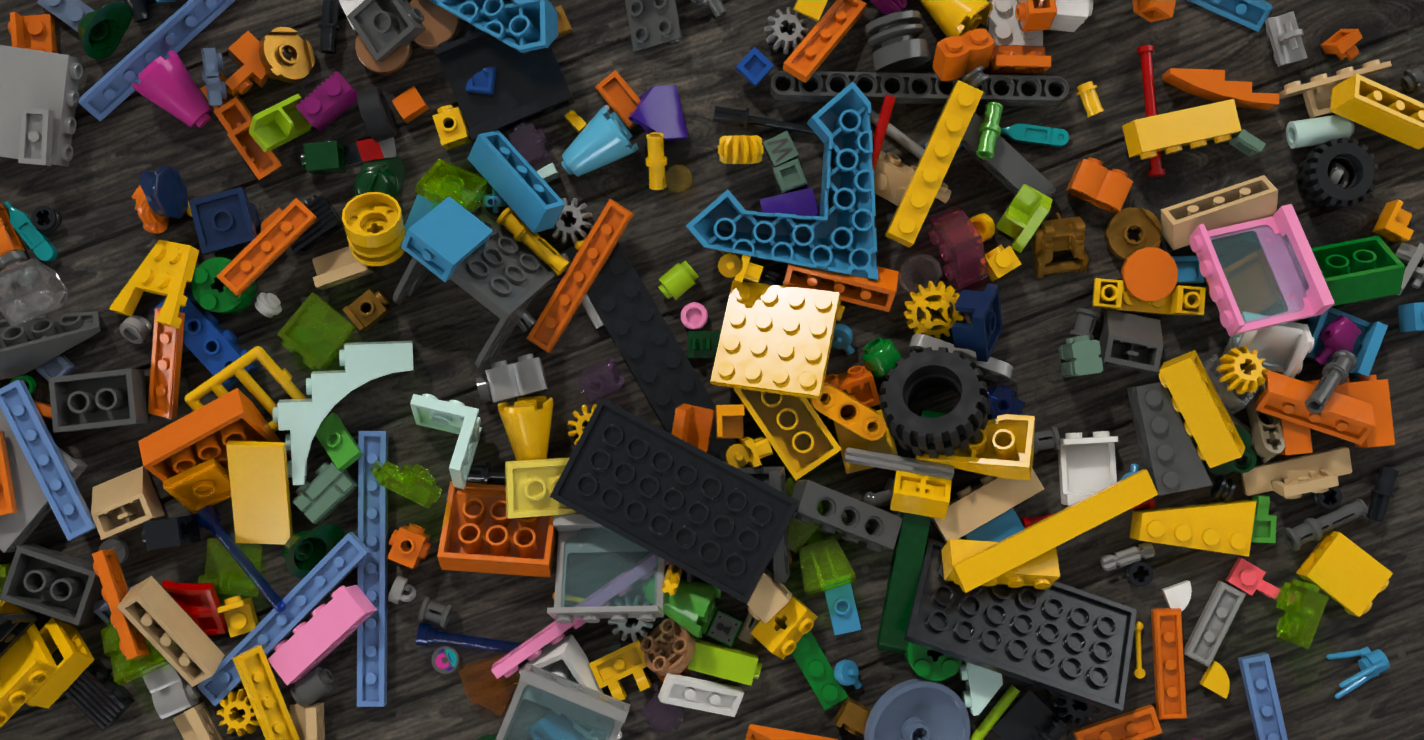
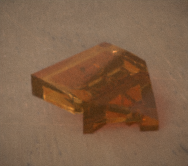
M509 652L460 667L458 670L466 695L470 697L469 702L473 704L478 703L492 710L498 716H502L520 678L518 670L507 678L503 675L498 679L491 671L492 665Z

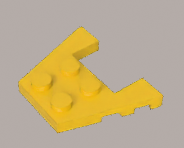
M158 240L109 309L118 314L132 317L143 292L166 296L167 298L156 321L165 326L179 329L182 319L178 317L180 306L185 307L188 298L183 295L186 282H192L199 250L190 245Z

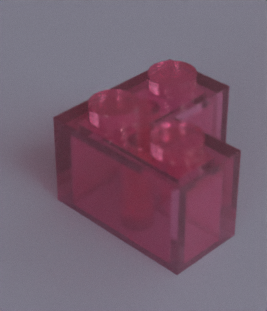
M957 206L930 217L932 229L928 230L929 237L933 245H939L940 254L943 260L946 261L943 270L949 281L953 280L958 289H961L989 277L982 236L962 208Z

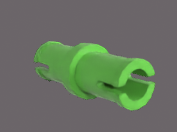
M988 102L985 105L983 123L980 124L978 130L980 139L976 155L979 158L992 159L994 157L996 139L1001 133L999 124L1003 105L1000 103Z

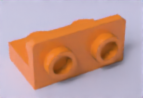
M17 12L10 13L8 31L11 36L12 47L57 53L56 25L53 15L22 16Z
M994 45L990 61V74L1044 75L1051 68V56H1045V47Z
M866 365L853 366L846 372L825 376L824 382L835 386L869 407L880 404L874 377ZM823 394L821 399H826L827 394ZM853 405L843 406L840 412L841 416L853 413Z

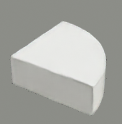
M1186 580L1161 589L1168 608H1180L1182 612L1187 607L1192 593L1190 581Z

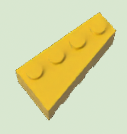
M1236 500L1226 503L1216 502L1201 505L1135 510L1132 513L1129 538L1249 557L1256 501Z

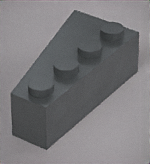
M1161 382L1128 387L1127 393L1143 469H1147L1159 494L1157 496L1213 485L1190 436L1185 430L1179 413L1173 407L1167 388H1164Z

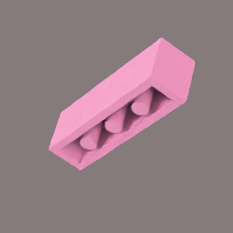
M343 585L331 594L333 599L330 602L317 607L311 613L313 617L308 622L304 621L292 631L294 635L289 640L285 639L273 648L275 653L267 660L286 685L293 684L307 675L377 610L358 585L349 587Z

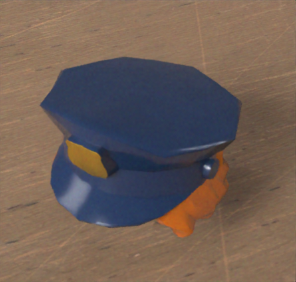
M162 166L154 173L144 170L140 174V185L132 195V199H136L135 210H138V216L143 221V228L150 233L160 234L166 231L169 225L168 217L180 219L188 208L187 187L182 181L179 171L170 166Z

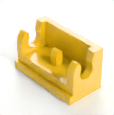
M896 470L890 510L945 519L950 503L952 480Z

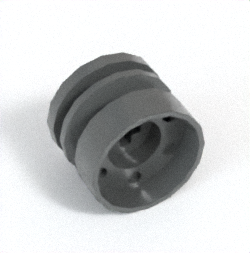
M910 10L891 13L873 20L865 26V34L870 37L868 39V46L880 48L871 55L875 72L899 73L919 67L930 61L931 55L927 40L914 39L924 32V26L919 24L922 21L919 11Z

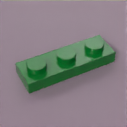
M809 631L804 634L797 642L792 655L824 710H827L848 698V695L843 686L836 681L834 671L812 632Z

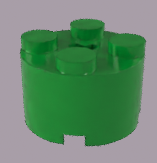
M216 257L204 261L194 270L191 288L194 298L204 309L232 315L238 314L250 306V302L257 291L256 280L239 297L236 296L216 277L232 260Z
M908 642L904 654L905 659L920 677L930 681H941L957 674L962 660L937 651L931 656L927 652L931 649Z

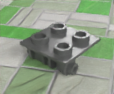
M625 0L634 52L667 42L670 45L680 43L682 34L675 0Z

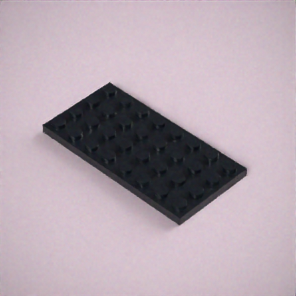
M602 397L550 495L554 500L746 604L749 603L800 504V501Z
M932 538L927 540L923 564L917 580L904 635L905 641L1116 714H1120L1123 711L1137 609L1059 582H1055L1047 589H1036L1034 586L1011 588L1007 584H996L994 586L980 585L965 593L960 585L955 584L954 581H944L941 550L946 543Z

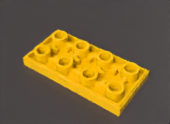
M228 441L226 449L236 543L286 545L288 539L293 535L286 443Z

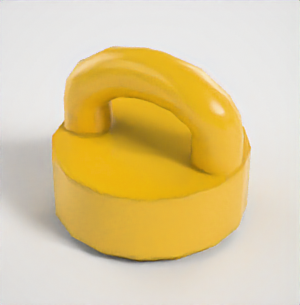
M982 213L970 218L967 230L969 236L974 241L984 242L993 237L995 224L988 214Z

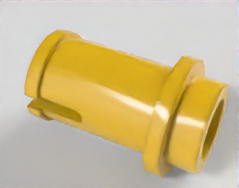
M1089 81L1076 87L1078 90L1076 95H1080L1087 118L1104 111L1095 90L1097 85Z

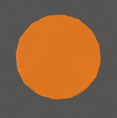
M1145 247L1134 251L1126 258L1121 269L1124 289L1131 297L1142 302H1154L1167 297L1174 290L1178 281V269L1175 260L1168 252L1156 247Z

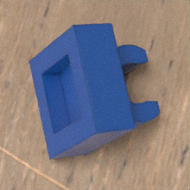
M755 47L736 66V70L754 87L774 68V64Z

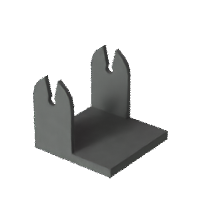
M478 201L467 210L492 229L493 233L486 247L483 250H475L461 262L450 279L500 318L475 361V366L478 369H482L488 359L492 360L505 344L533 297L558 275L522 241H515L513 234L503 225L499 226L496 223L499 215L493 213L490 208L485 207L481 201ZM413 257L392 297L393 301L398 305L402 303L406 295L411 297L430 272L429 269Z

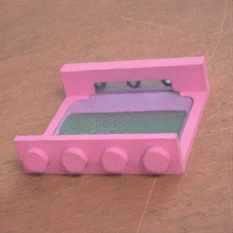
M1292 204L1281 206L1270 217L1207 231L1205 225L1200 224L1189 236L1190 247L1197 255L1200 263V272L1207 280L1210 288V297L1213 302H1216L1220 312V322L1226 328L1229 336L1322 315L1335 304Z

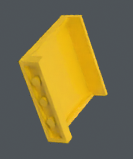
M0 600V614H30L27 608ZM35 623L0 658V728L58 669Z

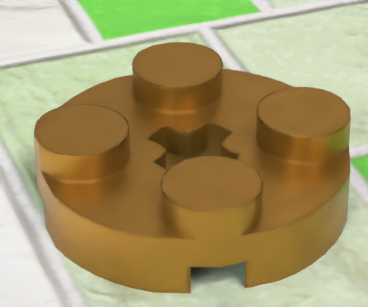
M277 27L260 40L259 56L269 78L278 79L286 83H295L306 77L315 64L313 48L307 39L303 41L297 35L299 32L289 27ZM283 49L286 50L287 54H291V59L287 60L283 56Z
M1130 207L1117 212L1111 217L1104 230V238L1111 253L1125 261L1134 251L1145 247L1159 248L1161 243L1160 232L1162 229L1158 218L1151 211L1144 208ZM1129 228L1131 230L1138 229L1137 237L1139 240L1137 242L1134 239L1129 240V233L1127 232Z

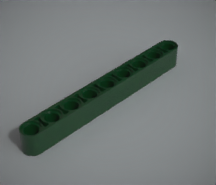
M921 409L919 412V416L924 418H938L947 414ZM912 450L911 458H915V459H916V455L913 454V450ZM900 512V517L903 520L893 550L877 637V649L905 654L908 641L904 640L917 580L923 564L931 517Z

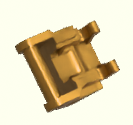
M1059 212L1051 216V220L1042 221L1041 228H1038L1030 240L1034 272L1037 279L1043 278L1044 275L1073 271H1079V273L1087 272L1089 258L1084 250L1086 225L1080 216L1062 219ZM1071 250L1073 257L1077 258V260L1051 263L1053 261V251Z

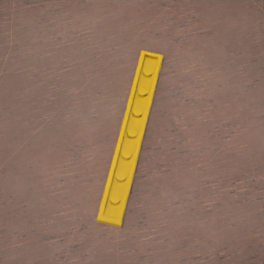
M1142 469L951 567L962 591L967 593L1159 494L1147 469Z

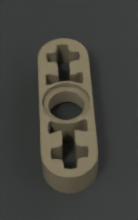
M1264 383L1258 386L1256 392L1248 393L1246 391L1243 395L1255 449L1259 455L1270 459L1284 450L1285 442L1279 418L1255 410V402L1265 389ZM1259 413L1264 414L1268 418L1269 425L1261 422Z

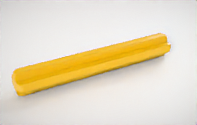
M672 563L667 568L661 587L662 593L669 592L670 596L676 594L683 569Z

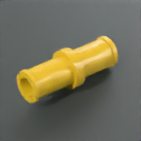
M659 132L646 135L648 147L646 166L649 167V188L652 190H663L666 188L665 166L667 165V157L664 156V134Z

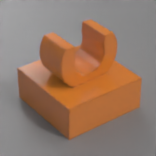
M1340 29L1320 46L1325 54H1336L1340 60L1347 57L1351 61L1359 55V50L1355 44L1363 37L1359 29Z

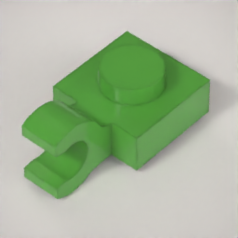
M1263 494L1252 495L1251 501H1256L1251 542L1276 543L1277 516L1269 514L1270 496H1264Z

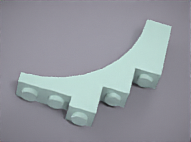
M412 341L345 343L344 349L339 350L340 366H345V370L312 371L311 378H306L307 395H312L311 399L279 400L277 407H273V423H278L279 431L290 430V434L285 436L286 451L291 450L292 461H287L288 478H292L293 485L305 484L307 459L312 440L321 422L334 405L352 390L370 380L391 373L412 371Z

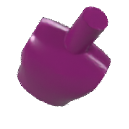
M1340 315L1327 324L1320 332V338L1325 346L1314 357V360L1323 366L1334 352L1347 350L1352 353L1355 342L1362 331L1348 318Z

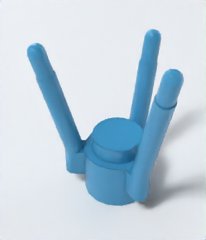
M1369 647L1327 654L1326 658L1328 660L1361 656V659L1358 660L1361 671L1339 684L1343 689L1335 694V698L1343 697L1369 679L1389 670L1390 664L1386 655L1380 649L1371 651Z

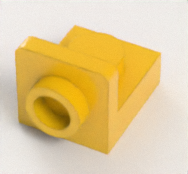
M241 595L227 598L224 600L225 605L217 608L218 613H224L230 638L251 632L259 624L251 597L242 599Z

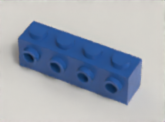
M185 289L183 295L188 297L186 306H180L179 312L185 313L183 343L214 376L247 353L248 350H242L236 343L238 338L229 329L224 330L218 324L220 319L214 312L201 307L194 298L192 289ZM166 298L153 310L155 311L156 308L162 307ZM252 362L244 369L252 377L260 368ZM235 375L222 383L226 390H234L243 385Z

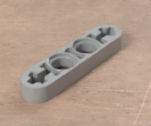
M914 334L911 338L910 352H924L923 348L932 347V350H938L939 347L948 348L950 353L956 350L963 353L964 360L971 358L976 363V368L981 369L984 379L999 384H1007L1011 380L1013 366L1007 362L992 357L989 358L988 362L977 361L975 351L955 348L954 344L928 335Z

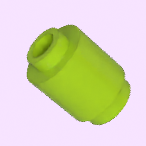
M683 261L681 264L677 263L658 279L661 283L658 288L667 299L673 297L677 300L695 284V280L699 276L686 261Z

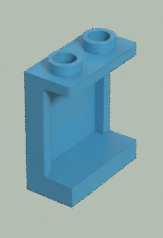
M449 196L407 230L401 248L442 281L447 282L461 262L475 250H483L486 247L493 230Z
M1332 307L1322 315L1306 318L1310 333L1314 337L1313 349L1310 353H1307L1306 358L1315 361L1314 357L1325 346L1320 338L1322 329L1340 315L1352 321L1362 333L1358 336L1352 351L1357 358V365L1355 369L1349 372V375L1369 377L1388 325L1380 322L1370 323ZM1331 357L1324 363V365L1331 362Z

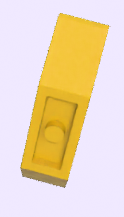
M1095 278L1092 306L1123 312L1202 316L1204 315L1206 288L1178 285L1163 299L1154 302H1142L1131 297L1124 289L1123 280Z

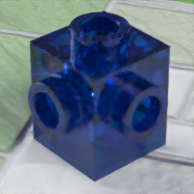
M1001 385L1000 388L996 386L991 387L990 390L987 389L990 404L988 420L997 419V416L1004 414L1019 415L1026 404L1014 397L1016 392L1007 386ZM998 402L1001 403L1000 409L998 408Z

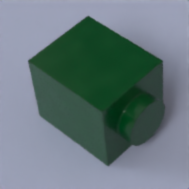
M338 141L304 144L301 162L307 172L312 175L346 172L344 146Z

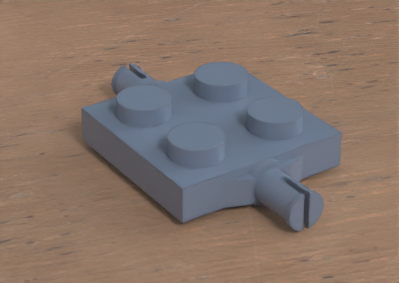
M201 48L204 70L202 72V79L206 85L208 104L211 106L223 105L222 99L227 98L225 82L219 81L218 70H223L222 54L216 53L215 48Z

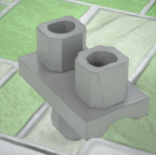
M1294 11L1264 20L1267 36L1270 38L1273 48L1274 60L1278 67L1307 58L1301 38L1304 32L1303 29L1298 27Z
M1401 243L1395 255L1401 262L1408 265L1405 268L1400 294L1411 276L1415 278L1411 284L1414 288L1419 289L1424 282V263L1422 267H1417L1424 255V244L1420 243L1418 247Z

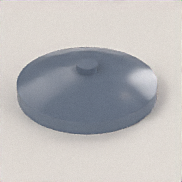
M924 678L911 679L895 685L876 702L866 722L864 740H969L970 719L963 701L950 688L938 681H930Z

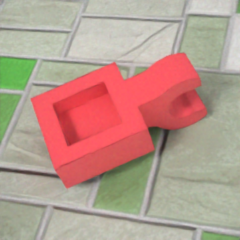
M1238 557L1225 579L1226 582L1251 596L1257 590L1265 596L1276 600L1281 591L1274 585L1262 580L1266 574L1265 571Z

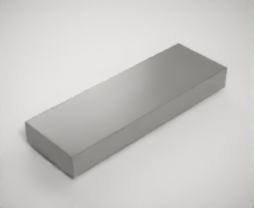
M1218 580L1183 649L1184 655L1210 667L1246 594Z

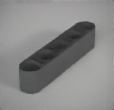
M974 112L960 142L962 147L1015 196L1022 185L1027 184L1052 198L1057 193L1056 188L1001 136L996 139L994 157L992 159H982L976 155L980 139L978 130L980 124L983 123V119Z

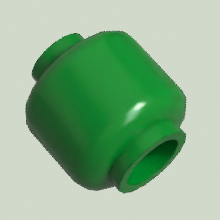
M879 337L870 341L863 348L862 360L876 378L885 377L889 369L892 368L894 370L896 368L894 363L902 358V355L890 339Z

